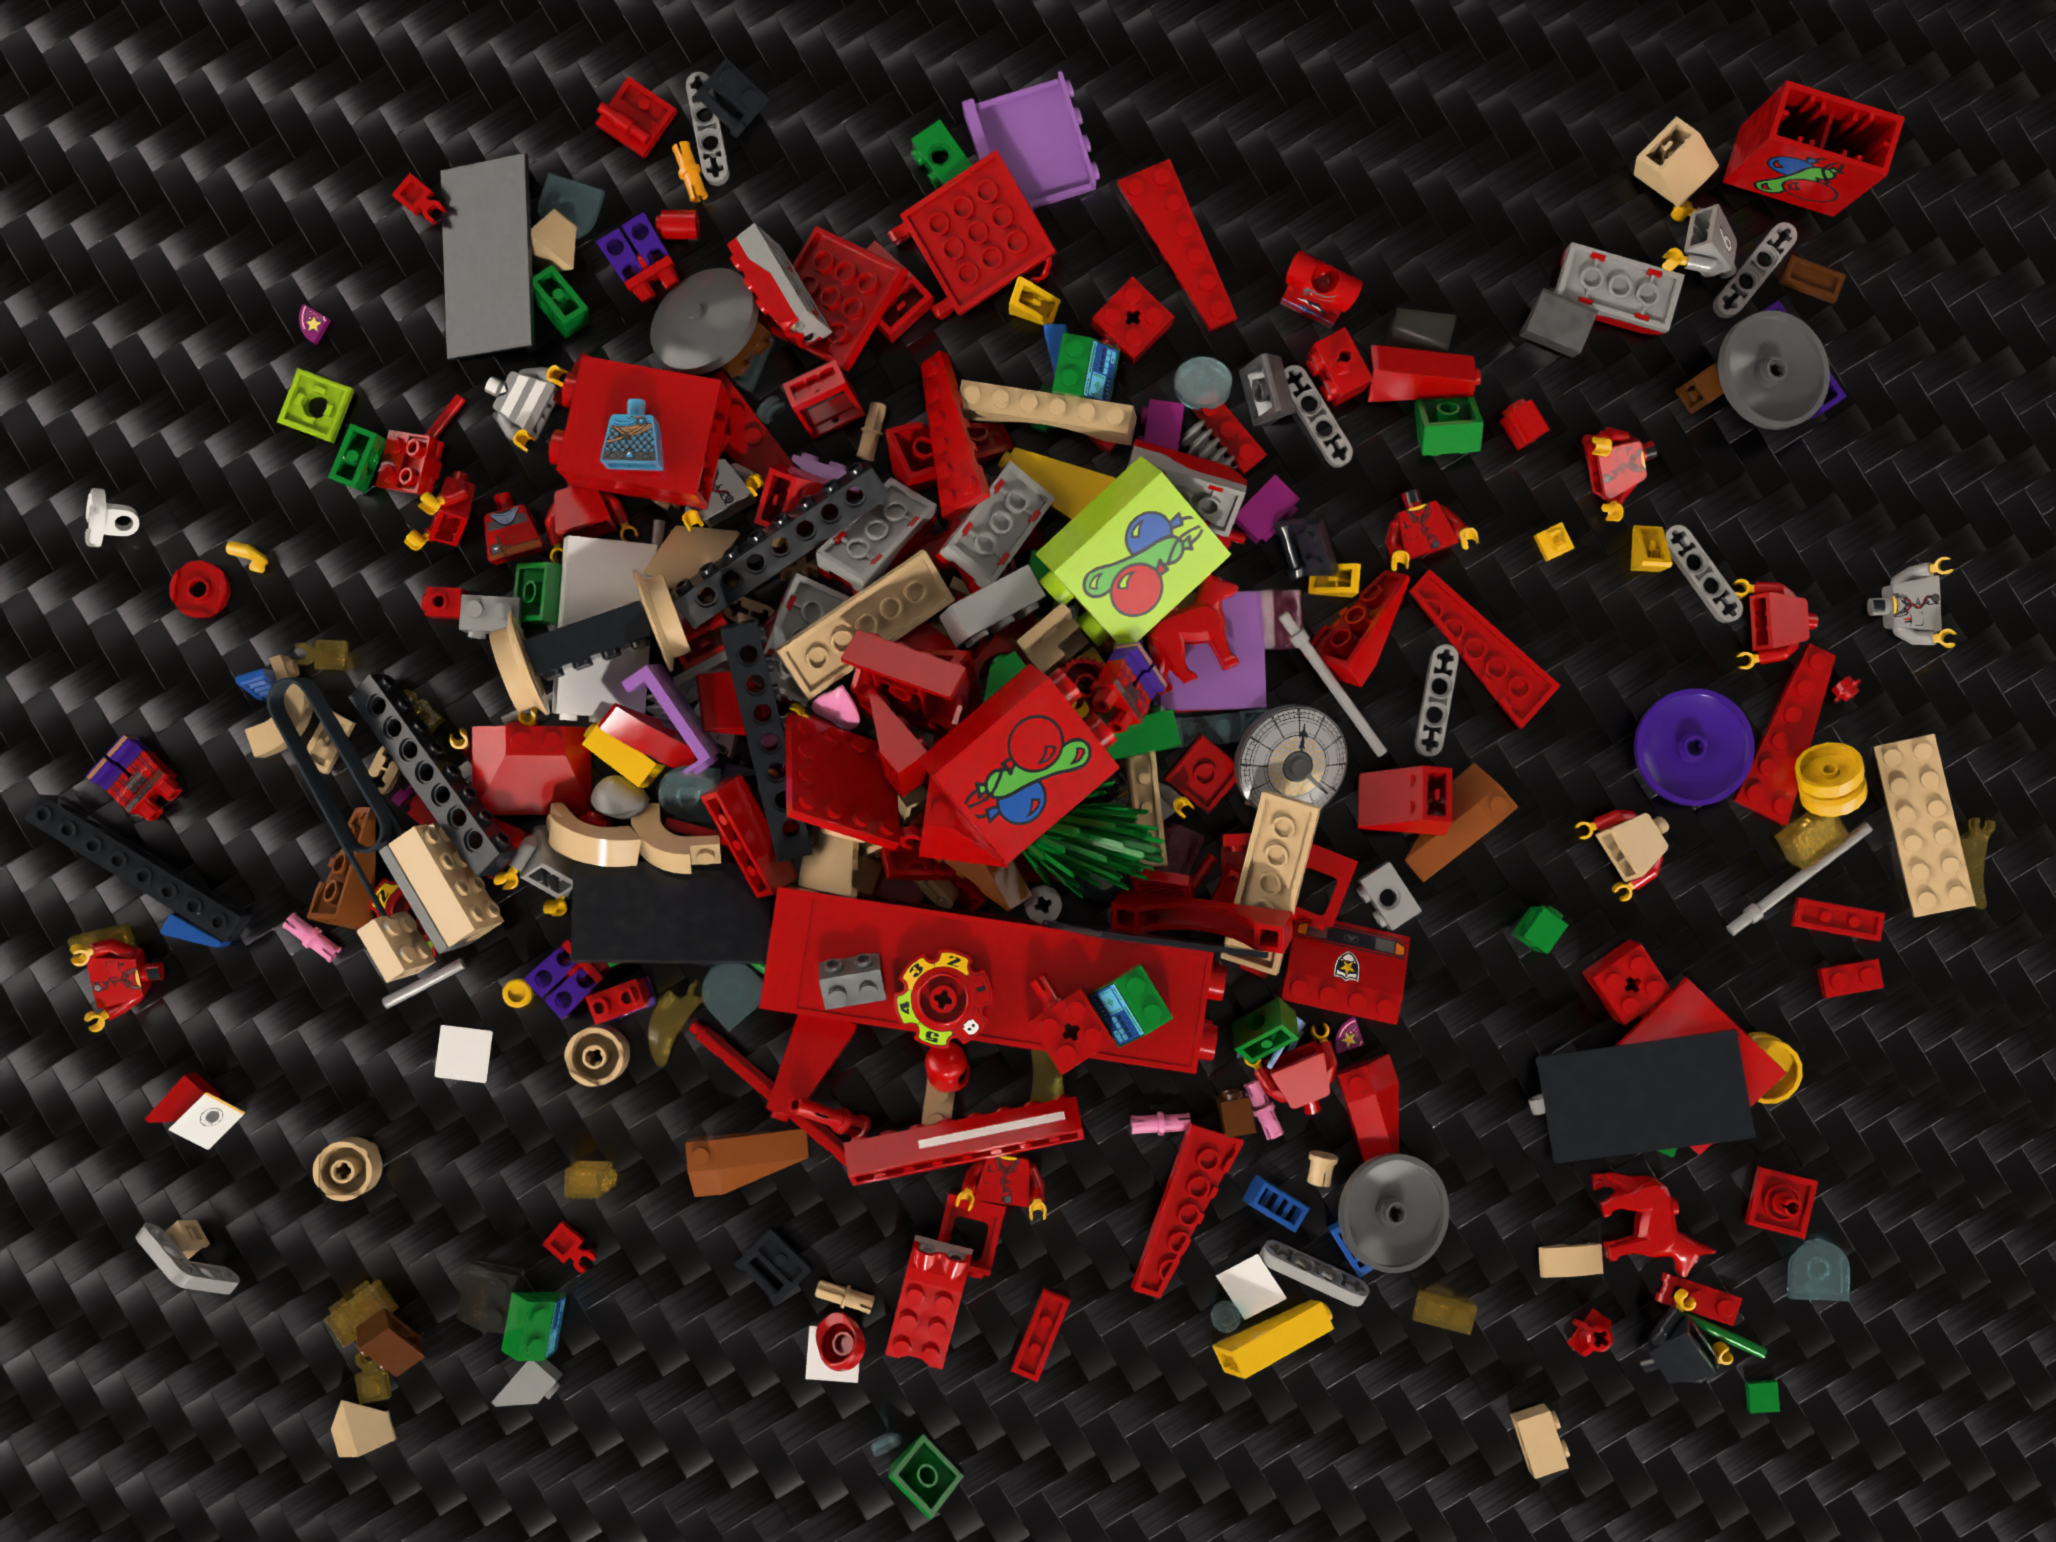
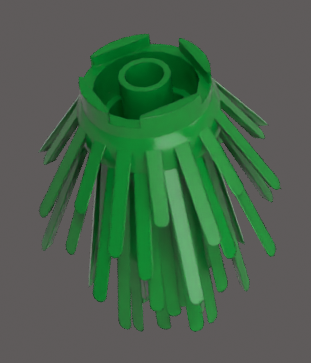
M1115 781L1102 783L1085 798L1105 795L1106 791H1098L1097 789L1111 787ZM1122 803L1077 804L1021 853L1049 888L1051 885L1048 880L1049 875L1040 864L1065 886L1067 885L1083 899V893L1078 890L1080 889V884L1073 879L1075 874L1097 888H1101V884L1082 871L1129 890L1128 885L1119 882L1123 878L1120 873L1103 866L1148 881L1145 875L1137 872H1143L1144 869L1155 870L1153 866L1143 864L1138 860L1140 858L1155 863H1162L1164 861L1163 857L1157 855H1162L1163 850L1151 846L1149 841L1161 844L1165 840L1152 837V833L1149 831H1156L1159 827L1118 821H1137V814H1147L1149 810L1123 807Z

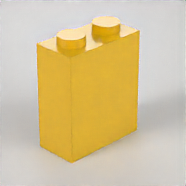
M595 722L588 727L583 735L586 739L582 745L639 788L649 789L666 767L665 764L644 755L602 731Z

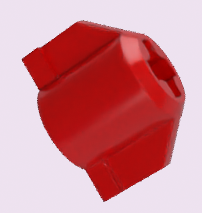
M1592 1308L1583 1321L1576 1318L1572 1321V1324L1577 1329L1567 1341V1344L1581 1356L1586 1357L1593 1351L1604 1352L1611 1347L1613 1335L1610 1331L1612 1321L1609 1318L1604 1317Z

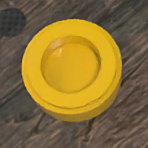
M515 978L505 984L502 995L506 1004L514 1008H520L531 1002L534 990L523 978Z

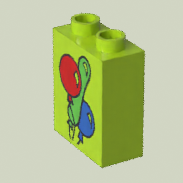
M1140 456L1035 555L1050 570L1038 582L1059 605L1062 602L1066 605L1073 598L1081 604L1086 611L1075 621L1084 633L1099 647L1109 637L1118 645L1138 642L1220 566L1231 553L1163 472Z

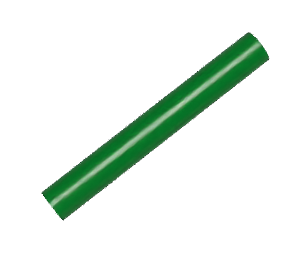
M1684 1311L1683 1315L1689 1314L1701 1331L1761 1359L1766 1356L1767 1348L1697 1315Z

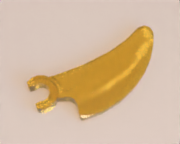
M1971 818L1968 825L1971 833L1965 840L1960 838L1976 904V906L1972 907L1984 909L1987 905L1983 878L1988 839L1995 830L1996 825L1995 821L1986 820L1985 827L1981 830L1979 827L1980 818Z
M697 981L691 983L688 993L683 997H678L671 990H668L652 1013L648 1031L649 1048L655 1063L660 1067L667 1063L673 1042L685 1021L696 1007L710 996L711 991L709 990L703 996H697L694 993V988L698 984Z
M1031 1050L1033 1085L1030 1102L1040 1101L1043 1103L1053 1101L1055 1097L1064 1095L1062 1075L1046 1051Z

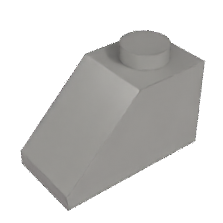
M547 1359L545 1361H527L491 1403L498 1407L537 1404L544 1396L549 1400L561 1386L557 1381L563 1374Z

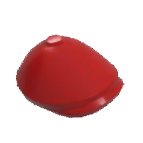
M841 1311L828 1315L819 1323L815 1338L819 1355L824 1365L838 1372L854 1368L863 1358L865 1352V1338L860 1326Z

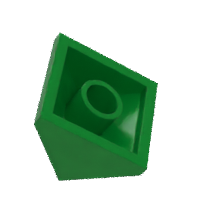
M924 1434L920 1435L890 1465L888 1477L929 1520L934 1517L964 1477Z

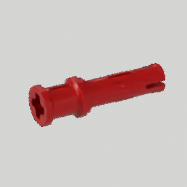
M797 1095L789 1103L790 1112L828 1125L834 1133L840 1135L846 1133L851 1138L867 1136L870 1130L871 1123L868 1116L862 1114L856 1116L851 1114L850 1110L846 1108L835 1110Z

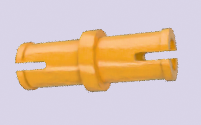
M688 141L679 142L681 148H678L677 144L672 146L680 168L678 174L680 179L684 180L690 202H701L699 196L703 200L708 197L700 176L702 170L700 165L695 162L690 143Z

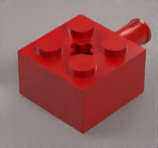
M1132 276L1092 317L1091 327L1103 337L1101 342L1120 349V355L1133 366L1173 324L1174 316ZM1128 317L1131 319L1137 318V325L1135 323L1128 325Z
M1345 327L1314 343L1307 355L1306 365L1313 377L1317 375L1322 384L1320 391L1327 402L1331 401L1334 407L1365 391L1373 380L1371 373Z
M1628 939L1582 971L1611 1017L1624 1026L1638 1016L1643 1019L1655 1007V1004L1672 991L1642 944Z
M1047 973L1039 977L1045 989L1041 987L1037 979L1030 983V986L1033 987L1045 1007L1042 1008L1043 1011L1030 1018L1028 1023L1061 1075L1112 1044L1114 1040L1081 987L1065 997L1063 995L1060 996L1049 980ZM1070 1023L1072 1027L1079 1026L1076 1030L1077 1036L1075 1038H1072L1070 1035L1066 1037L1063 1035L1066 1031V1024Z

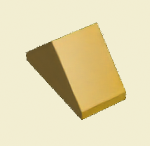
M1018 277L1009 302V314L1041 325L1053 324L1061 300L1027 279Z
M1634 525L1630 570L1661 572L1670 568L1673 562L1663 527Z
M1337 564L1339 570L1334 576H1309L1308 593L1353 598L1359 591L1361 564Z

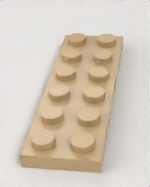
M921 550L774 650L805 698L810 700L856 669L855 666L841 662L840 658L857 630L866 633L873 632L885 640L895 642L954 602L955 599L927 552Z
M1935 734L1873 746L1913 917L1976 906Z
M1268 790L1262 791L1234 904L1293 911L1294 916L1322 806ZM1225 937L1224 944L1252 949L1242 942ZM1269 952L1268 958L1221 953L1220 958L1276 976L1280 970L1283 954Z

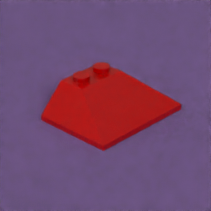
M472 726V788L478 793V798L484 807L493 815H549L551 803L563 802L573 815H582L591 810V751L582 745L586 739L583 735L588 727Z
M934 737L933 746L942 738ZM929 775L918 857L1008 868L1009 864L1007 865L986 843Z

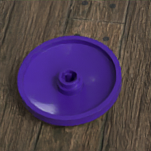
M1684 689L1665 695L1645 712L1635 734V761L1644 781L1659 796L1680 805H1708L1728 797L1744 782L1754 759V736L1746 716L1730 699L1707 689Z

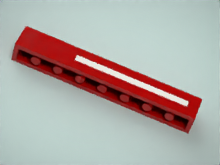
M1060 1095L1055 1097L1053 1101L1043 1103L1031 1101L1023 1107L1013 1109L1012 1107H1001L994 1113H972L964 1119L954 1120L947 1118L938 1121L934 1125L925 1126L917 1124L909 1127L908 1130L899 1132L887 1130L881 1132L879 1136L870 1138L858 1136L852 1138L850 1142L843 1144L848 1177L852 1186L1083 1140L1084 1133L1076 1096Z

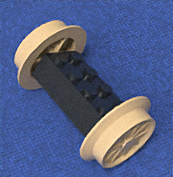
M636 569L633 570L643 604L639 600L529 639H525L512 612L508 613L507 626L489 632V639L501 677L516 710L521 712L536 706L545 715H549L550 709L541 678L544 677L545 680L550 681L564 676V670L573 667L576 671L591 667L594 665L592 660L600 657L605 659V661L622 656L621 650L629 647L633 651L650 646L649 640L655 639V637L669 672H672L674 658L690 653L691 649L663 573L645 579Z

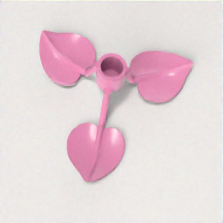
M843 685L828 693L819 695L812 703L813 712L831 721L836 728L851 732L860 722L857 707ZM772 733L764 735L761 739V744L765 747H771L777 742V736Z

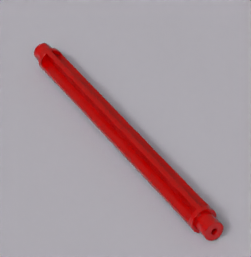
M696 1019L688 1029L697 1036L696 1039L715 1056L721 1058L729 1068L769 1101L775 1082L708 1025L705 1027ZM799 1115L796 1119L789 1118L847 1167L844 1144L836 1134L824 1124Z

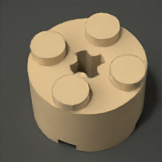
M592 1025L579 1031L569 1040L564 1054L571 1077L580 1084L590 1087L601 1086L611 1082L624 1072L629 1063L630 1043L618 1029L609 1025ZM597 1049L601 1051L600 1055L603 1057L598 1061L595 1060L596 1055L592 1053Z
M347 1137L330 1144L317 1156L313 1165L315 1184L318 1188H321L327 1197L336 1201L352 1200L376 1186L382 1173V1158L377 1145L360 1137ZM345 1164L351 1168V1173L349 1169H345Z

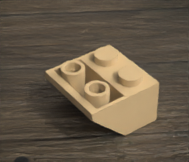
M1676 116L1637 156L1634 176L1679 208L1718 169L1719 164L1701 134Z

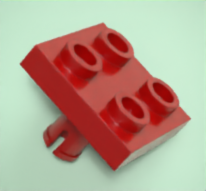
M1757 1166L1744 1223L1805 1239L1818 1181Z

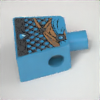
M628 399L627 414L611 415L600 457L601 463L607 469L664 471L660 424L654 416L645 415L646 401L642 399Z

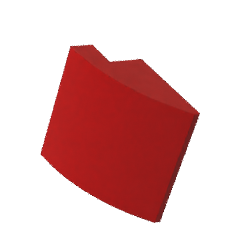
M1687 977L1615 1045L1736 1029L1739 1034L1738 1042L1750 1108L1787 1074L1743 1028ZM1711 1144L1689 1147L1700 1156Z

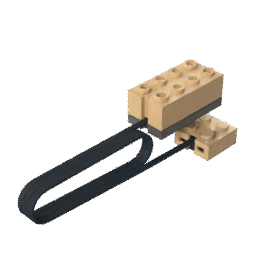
M301 677L283 678L276 681L271 686L267 695V708L270 716L381 916L358 929L357 933L386 983L418 974L436 962L432 955L429 944L423 940L417 930L415 920L407 911L388 916L352 850L358 853H369L379 850L378 852L438 954L470 945L504 922L498 905L491 900L485 890L484 881L481 877L475 875L438 822L432 823L429 826L427 824L414 826L405 833L403 832L317 685L313 681ZM291 684L297 685L303 691L378 819L380 835L377 842L371 847L360 844L353 835L286 711L284 696ZM392 825L398 838L386 845L391 836Z

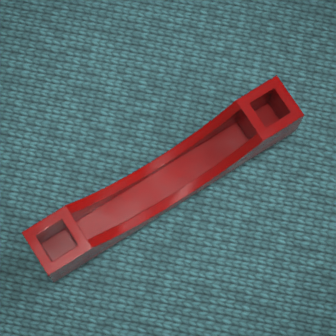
M1123 889L1111 902V927L1113 929L1137 932L1160 930L1204 931L1233 938L1254 950L1284 954L1293 939V911Z

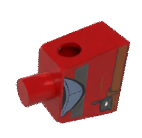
M503 492L493 496L497 511L484 515L489 562L499 565L549 550L529 507L524 504L514 506L511 492Z

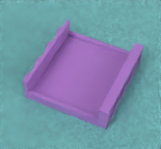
M1062 71L1058 72V79L976 104L973 98L962 102L963 114L978 161L994 150H998L1032 209L1096 190V180L1100 179L1096 162L1091 163L1088 152H1091L1087 134H1081L1079 125L1083 124L1080 110L1078 107L1073 108L1071 97H1074L1072 84L1069 79H1064Z
M1263 591L1237 592L1233 596L1222 600L1221 606L1226 618V639L1230 651L1238 657V665L1222 671L1208 643L1185 644V663L1190 671L1197 674L1198 679L1183 684L1170 670L1167 677L1173 691L1160 696L1156 693L1152 699L1153 706H1165L1166 711L1171 709L1173 711L1251 709V712L1263 711L1267 708ZM1190 592L1178 604L1180 609L1194 604L1197 592Z
M662 664L646 665L621 682L628 693L644 690L648 687L690 747L698 761L684 769V774L692 771L694 775H697L719 760L716 755L721 752V749L709 732H703L701 720L676 687Z

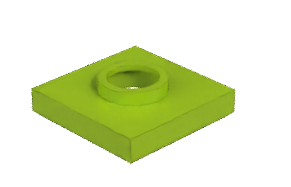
M297 368L277 422L334 444L355 390ZM318 397H322L328 402L323 413L324 416L321 418H315L309 412L310 402Z

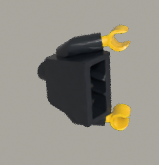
M1685 1289L1676 1291L1674 1300L1677 1305L1675 1307L1671 1306L1649 1336V1353L1641 1355L1639 1360L1646 1373L1660 1369L1671 1383L1682 1381L1702 1383L1709 1376L1717 1375L1720 1363L1723 1365L1731 1364L1733 1362V1355L1728 1351L1729 1347L1724 1342H1717L1712 1347L1690 1315H1683L1682 1312L1684 1310L1691 1311L1696 1307V1300L1692 1296L1686 1302H1683L1688 1296V1292Z

